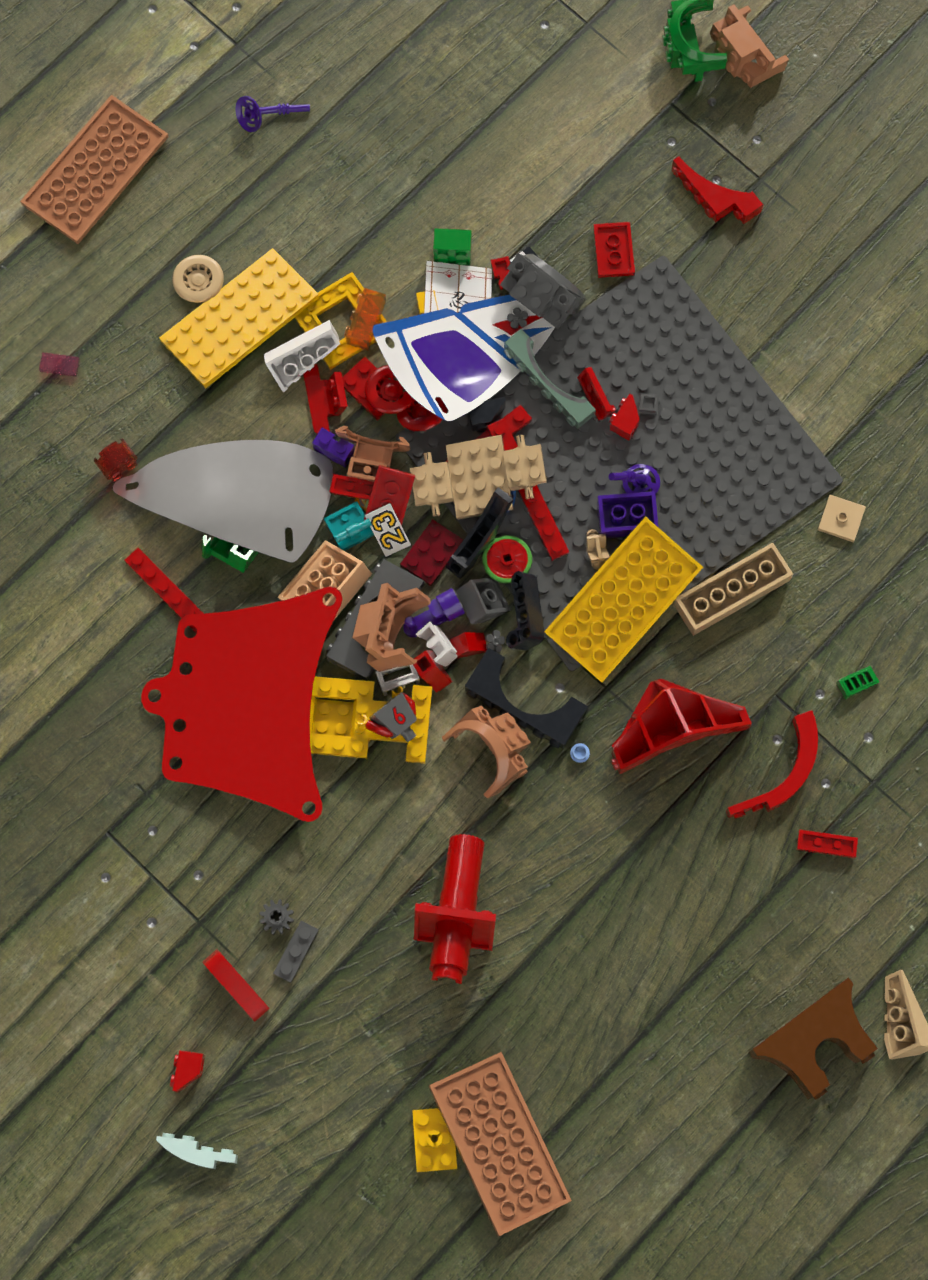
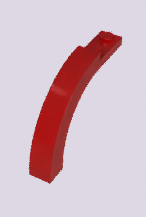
M812 710L794 716L792 719L798 748L796 761L790 775L775 789L728 807L726 810L728 818L734 816L735 819L745 816V812L749 810L756 812L763 809V805H765L767 812L787 802L801 788L813 768L818 749V729Z

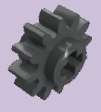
M279 899L278 904L271 900L270 907L266 904L263 905L266 911L259 912V914L264 917V919L260 920V924H267L264 927L265 931L271 928V933L274 935L276 930L283 934L284 927L290 930L288 922L293 923L294 919L289 916L293 915L294 911H287L290 906L288 903L282 906V900ZM275 913H278L279 915L282 914V916L279 917V921H275V919L272 920V918L275 917Z

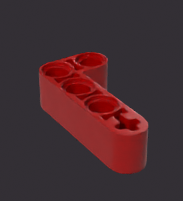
M218 949L202 962L254 1022L270 1009Z

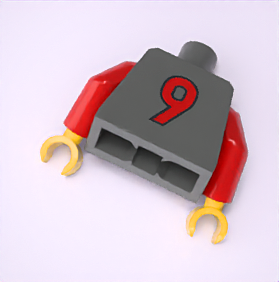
M399 686L398 693L392 690V700L369 717L370 720L363 714L360 717L364 722L356 721L359 729H367L375 734L391 739L401 734L409 742L416 736L410 728V725L417 720L415 701L406 693H403V688Z

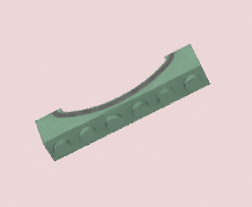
M520 329L505 341V354L508 358L515 360L521 372H526L530 382L534 386L537 385L541 389L542 395L554 403V408L566 416V421L571 426L579 429L595 415L596 409L584 396L578 398L562 391L543 374L532 352L534 342Z

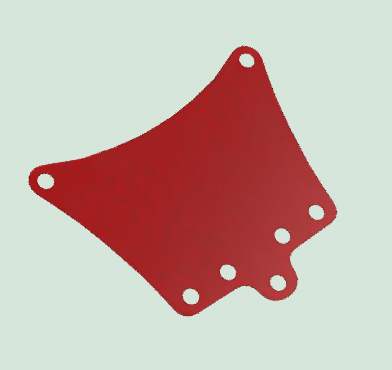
M331 586L324 587L287 600L244 609L190 614L184 616L179 621L171 671L164 677L151 679L147 682L141 694V702L147 712L160 715L165 721L162 773L165 778L175 782L210 787L271 806L302 821L311 822L318 819L323 807L313 773L310 747V710L318 660L326 635L342 604V594L337 588ZM328 593L333 594L336 598L335 603L331 606H326L323 603V597ZM192 625L196 627L197 634L195 637L187 638L185 636L184 630L187 626ZM184 662L192 665V672L188 675L181 674L179 669ZM156 689L160 691L161 698L159 701L151 702L149 700L148 694L151 690ZM177 719H183L186 722V728L182 732H177L173 728V724ZM177 756L182 759V766L174 770L170 767L169 762L173 757ZM309 801L313 802L316 807L311 815L305 814L302 810L304 803Z

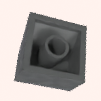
M492 578L470 580L456 590L471 624L484 623L511 611L498 582Z

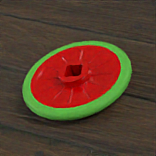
M505 535L495 538L483 552L482 561L486 573L492 579L501 583H511L512 576L516 571L529 572L532 565V554L528 545L523 540L515 536ZM510 557L511 561L505 562L504 558Z

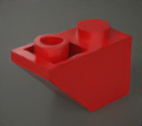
M632 394L621 400L618 406L620 410L617 414L613 413L609 420V423H611L610 431L628 441L633 436L640 421Z
M426 650L414 658V660L417 659V662L413 666L420 677L438 693L453 681L443 666L435 662L436 655L434 652Z
M179 1050V1055H175L174 1058L176 1072L175 1075L171 1076L170 1087H173L172 1091L179 1093L202 1076L205 1060L204 1054Z

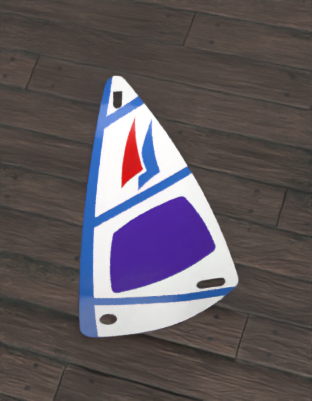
M505 295L464 304L459 313L445 308L400 320L376 324L373 326L372 331L387 364L408 394L433 414L446 421H453L475 409L484 401H487L520 372L515 360L508 358L504 352L505 341L522 329L534 342L532 352L535 356L555 327L544 318L534 314L511 295ZM514 308H520L521 312L526 311L528 313V318L525 319L527 321L525 327L520 325L516 329L511 327V322L508 321L507 316L510 313L514 314ZM386 337H390L393 340L394 348L388 347L385 342ZM436 397H440L449 411L447 414L442 412L435 400Z

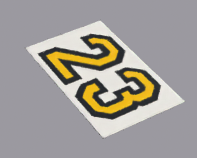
M390 503L365 515L366 519H369L372 524L370 527L385 557L411 545Z

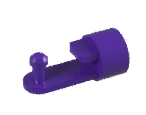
M451 588L437 595L436 599L432 600L430 605H428L429 610L415 617H406L403 629L408 637L414 638L417 637L416 633L427 623L431 622L433 626H438L446 621L450 622L465 614V610L454 589Z

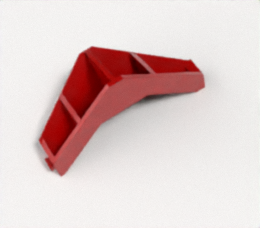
M658 679L649 683L621 736L612 744L611 754L613 759H611L614 770L618 769L619 774H622L667 750L707 736L749 729L752 723L745 706L708 697L664 679Z

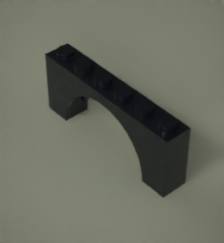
M488 648L465 684L466 695L475 700L476 698L480 699L487 708H495L500 711V715L508 712L515 719L519 727L523 729L527 727L533 731L532 734L540 739L544 737L549 740V744L553 747L564 749L586 714L588 706L571 696L565 705L548 714H530L517 709L507 700L500 685V673L505 663V657Z

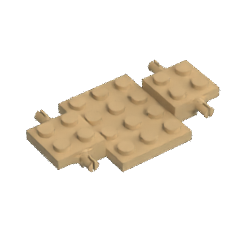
M502 435L446 445L448 462L433 463L432 453H424L425 464L420 467L410 468L411 474L415 475L413 483L415 505H430L433 516L441 515L439 504L454 502L456 518L464 519L480 516L498 487L508 493L510 497L511 491L525 489L526 499H533L532 487L537 484L547 483L542 447L540 444L526 446L524 435L516 436L518 447L504 451ZM511 503L509 510H513V503Z

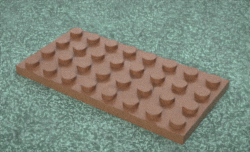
M111 95L20 201L21 205L79 244L168 139V133Z
M502 1052L428 1086L498 1237L572 1201Z

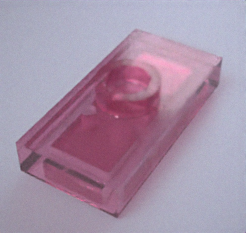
M42 352L39 371L77 377L80 359L74 356Z

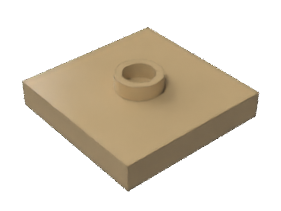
M829 495L818 531L854 542L866 506Z

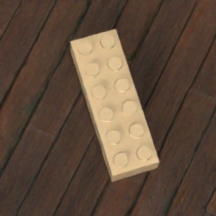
M771 543L679 595L674 600L673 605L694 636L789 582L793 573L774 543Z

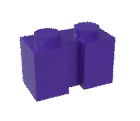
M321 428L312 442L314 451L325 455L328 459L345 468L349 464L351 457L354 456L355 447L353 444L342 438L339 442L336 441L335 434L324 428Z

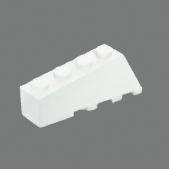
M330 320L265 353V364L282 392L284 393L293 382H297L301 378V375L307 370H311L315 363L326 357L340 345L339 336Z

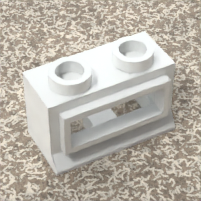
M431 622L427 623L416 633L419 638L427 641L428 648L433 649L437 655L434 659L436 663L446 667L458 657L456 649L441 628L433 626Z
M413 665L381 672L376 671V676L384 696L387 695V691L399 686L404 689L405 685L416 682V685L420 684L419 676ZM410 667L412 673L384 682V675Z

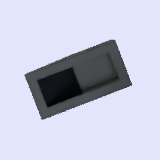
M505 397L484 401V403L468 412L472 431L484 432L488 430L487 426L494 423L505 409Z

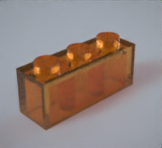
M364 288L362 294L359 293L356 302L358 304L357 309L352 311L350 317L351 325L346 327L344 333L348 345L368 351L374 336L372 329L380 320L386 303V294Z

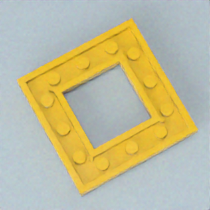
M353 272L318 292L320 298L295 317L305 333L322 324L317 316L348 299L365 323V326L340 340V345L323 358L330 370L374 344L376 340L372 331L373 326L387 322Z

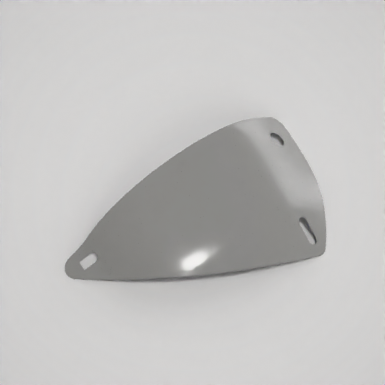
M273 440L219 442L180 450L160 457L141 468L135 474L117 480L113 485V491L140 507L206 534L287 562H295L312 541L327 510L331 496L330 487L333 478V466L325 455L293 443ZM311 464L319 467L321 471L320 476L316 477L311 474L309 470ZM139 483L136 489L126 491V484ZM287 527L291 528L293 532V550L291 552L287 551L285 546V529Z

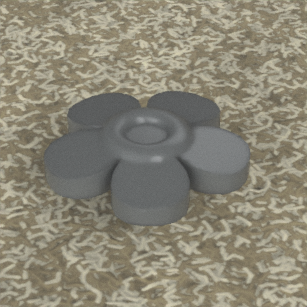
M514 308V314L510 313L507 316L508 321L511 322V327L514 329L518 328L519 325L525 327L527 325L525 319L528 318V313L526 311L521 312L520 308Z
M494 630L492 634L486 635V641L490 642L486 646L487 649L490 648L495 652H500L502 650L501 644L505 643V638L500 636L498 630Z

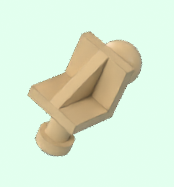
M591 529L586 534L587 554L592 567L595 570H599L610 557L606 549V535H598L597 530Z

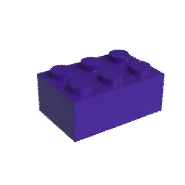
M655 491L598 495L600 534H605L606 538L628 537L645 516L659 528Z

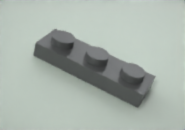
M300 921L273 974L292 983L319 929Z

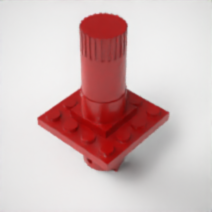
M459 834L453 835L449 839L439 906H433L427 902L416 903L414 940L433 943L429 966L432 972L431 980L438 981V978H450L455 980L456 983L462 984L463 977L467 975L471 948L489 951L493 949L496 914L486 910L476 911L485 844L483 840L473 835Z

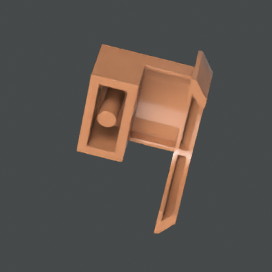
M342 426L335 430L337 436L356 444L354 456L351 457L349 463L348 477L374 482L379 465L390 468L393 452H406L410 450V444L403 437H399L400 441L387 442L355 434L349 430L348 426Z

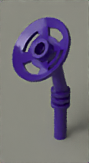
M243 96L238 99L235 110L241 127L248 132H255L261 126L262 114L279 113L281 115V113L289 114L290 112H310V104L289 105L287 103L285 105L283 103L277 106L259 107L253 98ZM242 106L245 107V111H244L245 117H243V114H242ZM247 123L255 124V127H252Z
M637 464L630 467L627 471L610 473L608 476L609 480H622L626 493L646 492L651 488L652 491H655L656 495L660 488V477L657 471L645 464ZM649 472L654 475L656 483L651 482ZM628 482H632L635 487L634 491L629 488Z

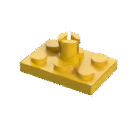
M439 1108L412 1110L417 1172L457 1169L456 1145Z

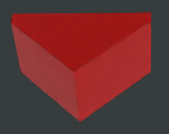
M464 632L449 640L457 651L456 655L458 657L456 659L487 651L484 633Z

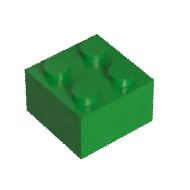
M435 228L434 262L471 266L472 230Z

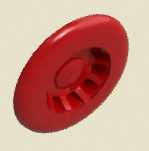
M389 365L381 366L370 374L366 381L365 394L370 405L376 410L386 414H396L409 408L415 399L407 391L403 392L405 389L399 381L393 380L397 378Z
M436 397L435 400L442 412L447 413V407L440 397ZM416 400L406 410L396 413L399 423L412 431L429 430L443 420Z

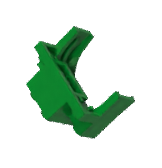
M714 0L671 1L670 9H667V23L663 27L664 35H662L663 46L667 47V51H665L666 61L670 62L671 69L681 68L683 75H694L695 81H702L703 74L706 71L725 69L727 53L701 52L695 26L691 24L690 20L692 19V14L713 10Z

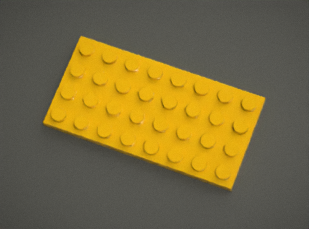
M272 248L221 288L216 296L202 303L159 337V339L206 389L320 297Z
M645 516L544 632L602 683L701 571L703 566Z

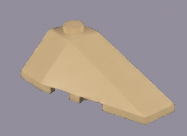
M899 970L885 977V1001L887 1002L885 1021H887V1033H884V1041L889 1059L891 1060L920 1055L928 1051V1023L904 971Z

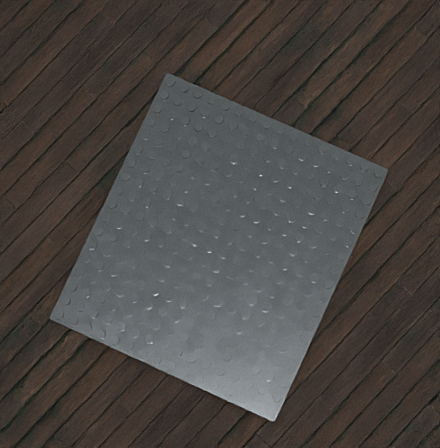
M665 256L659 257L635 273L634 276L629 277L567 319L560 329L554 328L546 342L534 356L543 374L556 387L578 398L584 396L587 399L577 377L585 368L592 367L609 404L615 406L616 410L613 413L616 414L620 410L618 406L621 400L627 398L629 394H632L634 397L637 411L639 410L640 393L659 395L657 415L638 413L640 418L639 426L629 441L610 431L611 423H609L611 416L598 421L596 415H594L579 429L571 426L566 421V416L554 408V403L542 395L541 389L530 382L529 376L525 371H520L506 386L488 399L505 397L506 400L505 409L495 422L501 420L519 405L532 417V421L514 434L513 437L517 443L516 436L524 435L526 446L540 444L542 447L547 483L537 484L569 550V554L554 561L551 560L516 490L513 510L506 514L495 538L505 535L515 536L528 545L532 554V565L528 573L535 575L537 578L544 631L593 577L594 573L598 571L592 567L587 554L586 535L591 529L597 530L598 535H600L597 510L598 495L626 493L623 488V481L609 480L608 476L610 473H622L637 464L651 466L657 471L660 477V488L655 497L659 529L703 566L701 571L679 595L692 589L836 488L843 481L836 469ZM466 413L453 421L443 419L437 426L429 430L412 431L404 429L396 435V440L400 441L399 437H403L410 444V450L406 451V454L416 467H420L425 464L424 453H432L433 463L445 462L448 460L446 445L474 440L484 432L472 431L469 413ZM649 472L651 482L656 483L654 475ZM628 482L629 488L634 491L635 487L632 482ZM450 502L444 503L468 535L480 516L457 519L455 507ZM627 537L606 538V549L609 556L615 552ZM510 557L504 558V561H511ZM504 583L513 595L512 583ZM545 634L544 638L569 671H575L582 666Z

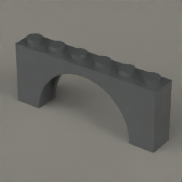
M385 559L375 567L374 577L366 582L364 586L365 592L362 596H358L354 604L356 606L355 609L347 614L345 618L346 624L343 628H339L335 635L336 641L334 644L331 643L326 650L329 662L364 681H369L375 669L367 663L368 655L364 652L360 643L352 638L360 605L377 601L381 584L388 583L399 593L418 588L421 591L424 587V580Z

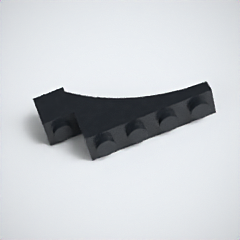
M499 487L494 491L486 508L467 537L448 561L446 568L459 579L474 567L479 555L495 539L511 506L513 498Z

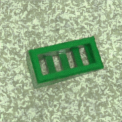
M868 666L839 679L836 684L846 700L878 684L879 680L871 666ZM866 672L869 673V675H870V677H871V679H872V682H869V681H868V679H867V677H866V675H865L864 673H866ZM858 676H862L866 683L865 685L862 684ZM855 678L857 684L859 685L858 688H856L852 679ZM846 682H849L853 690H849Z

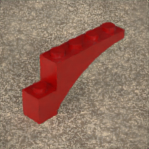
M679 156L673 160V174L682 180L685 189L691 191L695 201L703 206L706 215L715 222L733 211L736 219L741 220L745 224L762 212L763 203L753 191L750 193L740 192L719 186L696 173Z

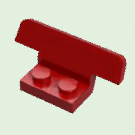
M315 364L303 376L313 429L318 434L321 428L330 432L327 417L342 415L348 405L342 373L334 372L329 380H320L318 365Z

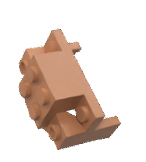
M735 5L728 7L725 18L713 23L710 36L716 42L715 53H727V71L731 72L734 78L736 76L742 78L752 88L784 71L789 59L784 55L776 60L746 20L747 14L751 12L748 5L740 10Z
M388 583L381 584L378 600L360 605L352 638L366 648L365 650L369 652L367 663L378 672L413 665L417 662V659L414 660L405 653L404 648L394 650V644L401 627L405 623V618L431 603L430 598L418 588L399 593Z
M481 705L471 709L442 736L445 742L451 737L456 739L465 730L473 731L479 734L495 755L497 775L493 784L483 794L486 798L499 794L513 780L524 776L528 772L526 770L528 766L519 754L531 742L527 738L526 733L519 728L515 719L508 712L491 719L488 711Z

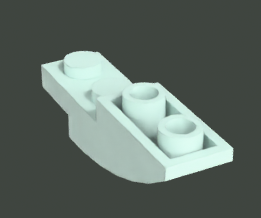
M163 1133L162 1137L157 1136L156 1138L169 1152L192 1164L216 1169L217 1161L237 1164L238 1155L233 1154L234 1150L221 1149L220 1153L213 1152L212 1147L201 1146V1150H198L199 1142L194 1141L195 1137L183 1135L182 1139L174 1138L175 1134Z

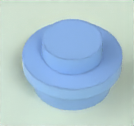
M578 743L571 748L570 755L575 762L583 763L589 758L590 751L585 744Z

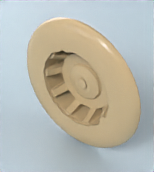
M193 255L183 259L176 266L172 282L175 291L181 298L189 302L201 303L210 300L219 293L223 286L224 275L221 266L214 259L205 255Z

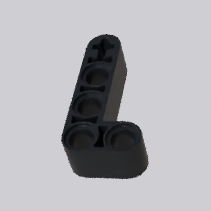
M516 571L512 576L511 583L518 628L508 633L506 644L509 648L526 651L540 644L544 640L545 632L537 578L533 574Z

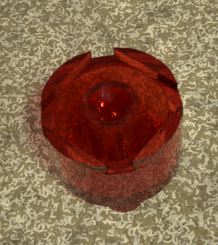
M120 439L121 443L119 444L115 441L105 447L99 453L101 457L98 460L95 457L93 460L107 480L112 479L115 482L122 477V472L127 469L130 471L138 465L136 463L138 457L124 439Z

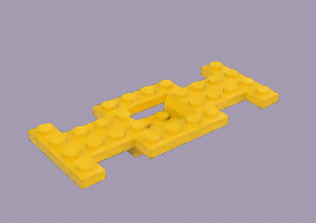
M315 676L310 710L311 754L367 759L370 740L407 743L406 762L425 764L432 686L413 685L412 699L415 701L417 720L410 725V728L416 736L407 742L401 734L391 739L375 734L367 729L358 728L356 721L364 722L360 717L361 715H366L367 719L370 720L369 717L388 703L387 701L373 700L374 681ZM315 697L354 700V702L316 699Z

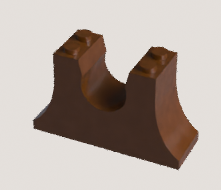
M848 977L748 1053L753 1059L768 1061L784 1070L794 1080L808 1100L811 1098L816 1100L828 1092L826 1088L830 1085L825 1072L819 1068L815 1060V1051L820 1042L829 1041L841 1047L845 1056L855 1064L860 1061L864 1064L875 1056L874 1051L878 1048L861 1027L852 1005L853 982Z

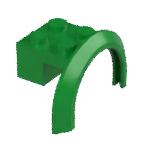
M206 535L202 538L201 550L204 559L212 555L243 573L259 553L214 537L212 541L210 537L207 540Z

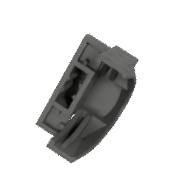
M518 253L507 268L510 270L500 284V286L510 292L509 295L557 329H560L570 314L574 316L586 301L585 295L574 284L534 254L521 255Z

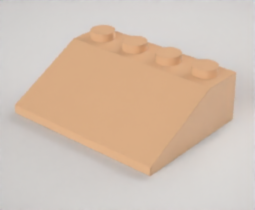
M325 540L280 593L278 599L281 601L324 587H335L342 594V604L337 612V617L370 578L372 573L363 561ZM328 593L324 595L323 603L326 606H331L335 603L336 598L333 594Z

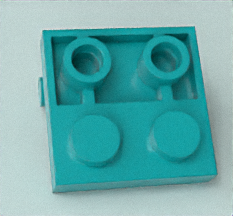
M357 501L324 518L337 545L344 551L374 536L370 527L372 524L369 519L364 520L365 514Z

